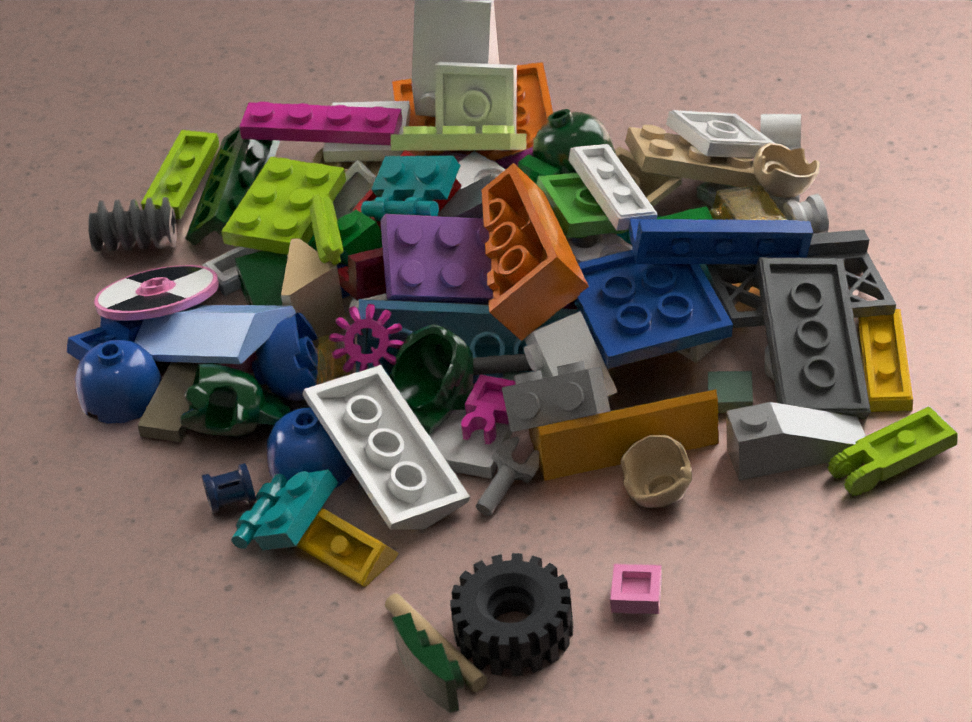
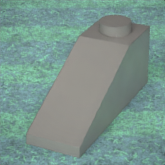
M773 402L726 411L727 451L739 481L828 463L838 452L841 453L844 449L855 445L857 440L866 436L857 416Z

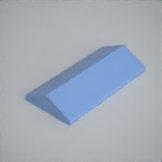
M195 305L173 314L144 319L134 342L146 349L153 356L154 360L158 362L242 364L270 337L278 323L287 317L293 316L296 312L293 306Z

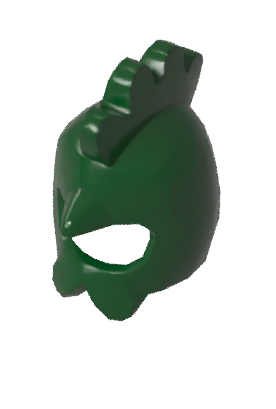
M199 364L196 369L193 385L188 387L184 393V398L189 403V411L183 413L179 420L182 426L199 433L220 436L250 435L259 423L275 425L285 414L290 413L291 409L283 404L282 398L268 393L266 389L262 388L254 376L223 365Z

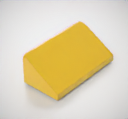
M324 508L320 509L296 545L364 587L369 585L399 555L394 549Z

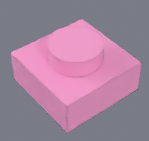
M614 564L610 598L611 613L659 614L662 585L661 565Z

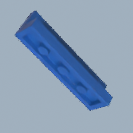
M630 219L628 227L636 264H756L759 257L807 258L813 236L810 221Z

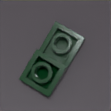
M411 613L392 617L397 650L410 676L420 689L437 705L449 713L459 711L457 690L464 688V682L458 661H448L442 643L430 645L426 630L417 631Z

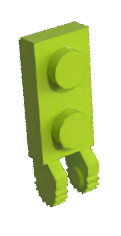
M928 406L857 440L855 445L834 455L830 459L831 461L828 463L829 466L827 468L836 479L849 475L845 480L844 488L852 496L861 495L863 492L866 493L872 490L879 480L884 481L956 446L958 433Z

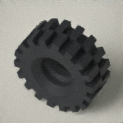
M512 553V560L503 561L502 554L492 556V564L488 566L482 560L473 564V575L466 570L459 577L460 585L454 584L451 591L450 609L454 638L457 647L460 646L461 653L468 660L473 657V664L478 669L483 671L488 664L491 665V673L493 675L502 676L503 669H511L512 676H523L522 668L530 666L533 673L543 670L542 661L544 659L553 664L559 659L558 649L567 650L570 645L569 636H573L574 630L571 592L568 589V581L563 574L558 576L556 566L549 563L543 568L542 558L532 555L529 562L523 561L522 553ZM508 612H522L530 615L526 619L515 623H504L496 620L497 617Z

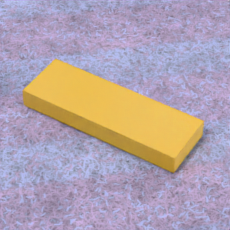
M895 309V313L892 315L858 317L857 327L861 360L871 412L913 411V394L901 309Z

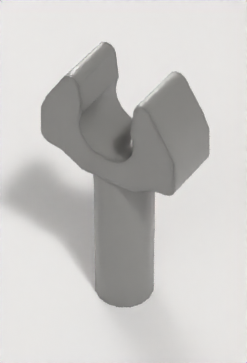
M518 437L502 442L492 455V460L496 462L499 471L476 504L477 510L484 515L490 516L513 481L522 480L528 483L539 468V452L537 450H534L523 464L516 463L512 459L511 454L519 442Z

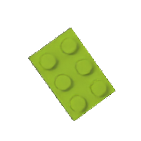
M270 157L221 231L224 244L286 255L289 253L291 239L299 238L308 244L314 234L309 209L313 205L312 197L317 194L321 198L330 196L334 202L346 182L345 169L321 163L316 164L287 158Z

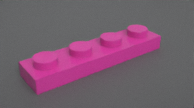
M248 102L239 128L242 139L391 145V134H399L403 119L401 109L381 106L350 107L345 105H308L305 103Z

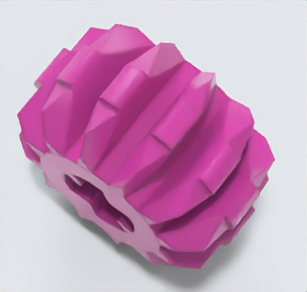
M374 304L367 305L366 319H361L359 310L356 306L349 308L350 315L354 320L352 325L342 317L336 319V324L347 331L345 335L338 333L330 334V341L344 342L345 345L344 348L332 352V356L334 359L341 358L347 353L351 356L343 366L345 372H350L357 361L361 362L359 372L368 369V363L372 362L374 367L379 365L383 367L379 360L382 357L390 364H396V356L387 352L389 347L400 349L404 341H390L389 335L401 331L402 326L400 323L394 324L387 329L383 326L392 314L389 310L382 312L378 321L373 320L375 314ZM364 328L372 329V336L379 338L380 341L377 349L371 347L373 351L371 354L362 353V346L355 344L356 335H363L362 329Z

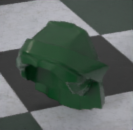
M436 324L413 332L400 347L396 356V364L392 369V373L388 376L428 435L434 432L454 410H466L465 403L473 389V353L459 336Z

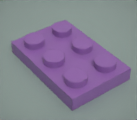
M385 214L381 219V233L388 301L489 304L488 301L493 299V290L487 286V273L491 271V259L485 255V243L488 242L489 231L484 228L482 218Z

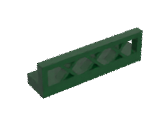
M239 126L223 138L185 239L196 245L213 231L222 237L221 231L269 158L275 157L280 141L242 139Z

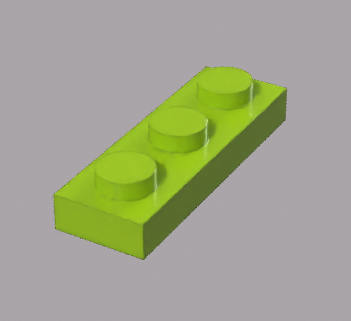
M180 131L141 202L142 210L145 208L147 198H152L155 208L160 209L163 197H168L175 213V219L181 220L220 146L217 133Z

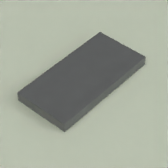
M759 257L755 266L777 403L857 416L858 419H867L871 410L843 258Z

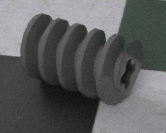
M163 197L160 209L155 208L152 198H147L144 210L139 209L136 199H131L128 211H124L120 200H115L112 212H108L104 201H99L97 212H90L88 232L94 252H100L104 244L109 251H116L120 243L124 250H132L136 242L140 249H148L151 241H153L156 248H164L167 240H169L172 247H176L177 228L175 213L168 197Z

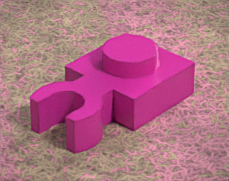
M480 374L465 403L466 416L461 422L463 440H469L471 434L476 430H484L485 444L490 445L495 441L497 437L496 423L509 424L502 387L516 385L515 381Z

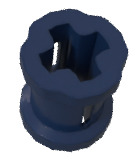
M246 463L238 465V470L214 477H211L209 474L201 476L212 514L218 513L220 507L240 501L256 502L252 480Z

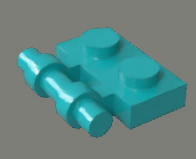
M385 156L371 189L377 198L374 201H364L361 206V212L368 217H374L377 221H381L385 214L437 216L439 206L433 200L448 199L461 165L454 156Z
M329 469L309 473L303 471L297 473L289 480L282 474H275L271 482L264 483L257 492V502L250 511H245L237 521V531L231 538L232 543L240 549H246L252 540H255L262 550L296 546L338 484L337 480Z

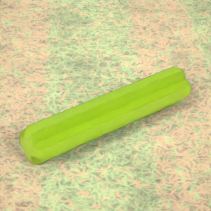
M317 194L312 197L313 205L309 209L318 257L322 263L331 261L333 265L341 262L340 254L344 251L334 203L330 196L321 198Z

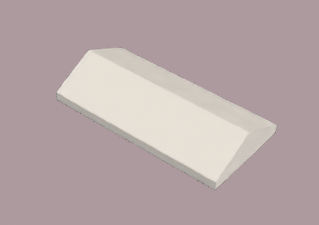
M381 365L304 389L302 395L390 530L426 529L468 503L469 494Z

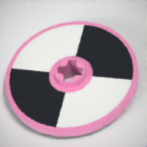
M178 265L161 267L130 275L108 285L96 295L94 303L96 312L107 319L131 321L156 318L188 309L203 302L217 291L219 281L214 270L203 266Z

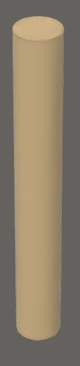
M398 593L392 594L387 598L385 608L396 617L411 613L417 631L426 630L430 645L443 644L448 661H458L463 682L472 691L478 692L486 685L487 677Z

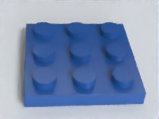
M633 249L578 263L589 287L580 293L578 298L574 300L578 311H581L607 369L732 337L733 323L700 264H636Z

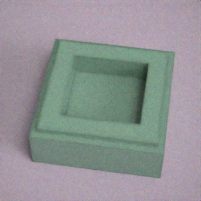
M752 371L708 372V391L716 389L718 413H726L728 410L753 406Z

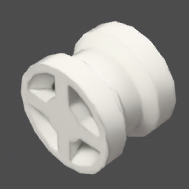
M810 195L803 202H797L796 200L784 202V220L810 221L813 233L828 232V214L820 195Z

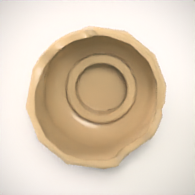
M770 142L758 149L753 162L755 176L762 187L768 193L783 198H793L807 191L819 174L820 168L818 160L808 163L803 148L790 150L782 144Z
M650 435L635 442L622 456L623 483L630 498L635 500L638 505L646 508H661L684 497L692 481V469L686 451L680 442L668 435Z

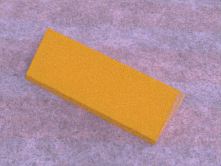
M716 389L529 428L533 448L539 452V466L544 481L621 465V459L625 452L635 442L650 435H668L680 442L685 451L719 444L718 397Z

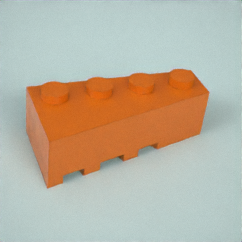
M513 163L481 191L484 228L489 231V239L485 243V255L491 259V271L487 273V286L493 290V299L488 301L489 313L522 341L565 305L576 300L580 293L588 288L589 285L544 191Z

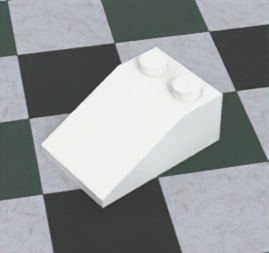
M415 0L412 91L415 115L435 117V65L439 61L499 64L493 0Z

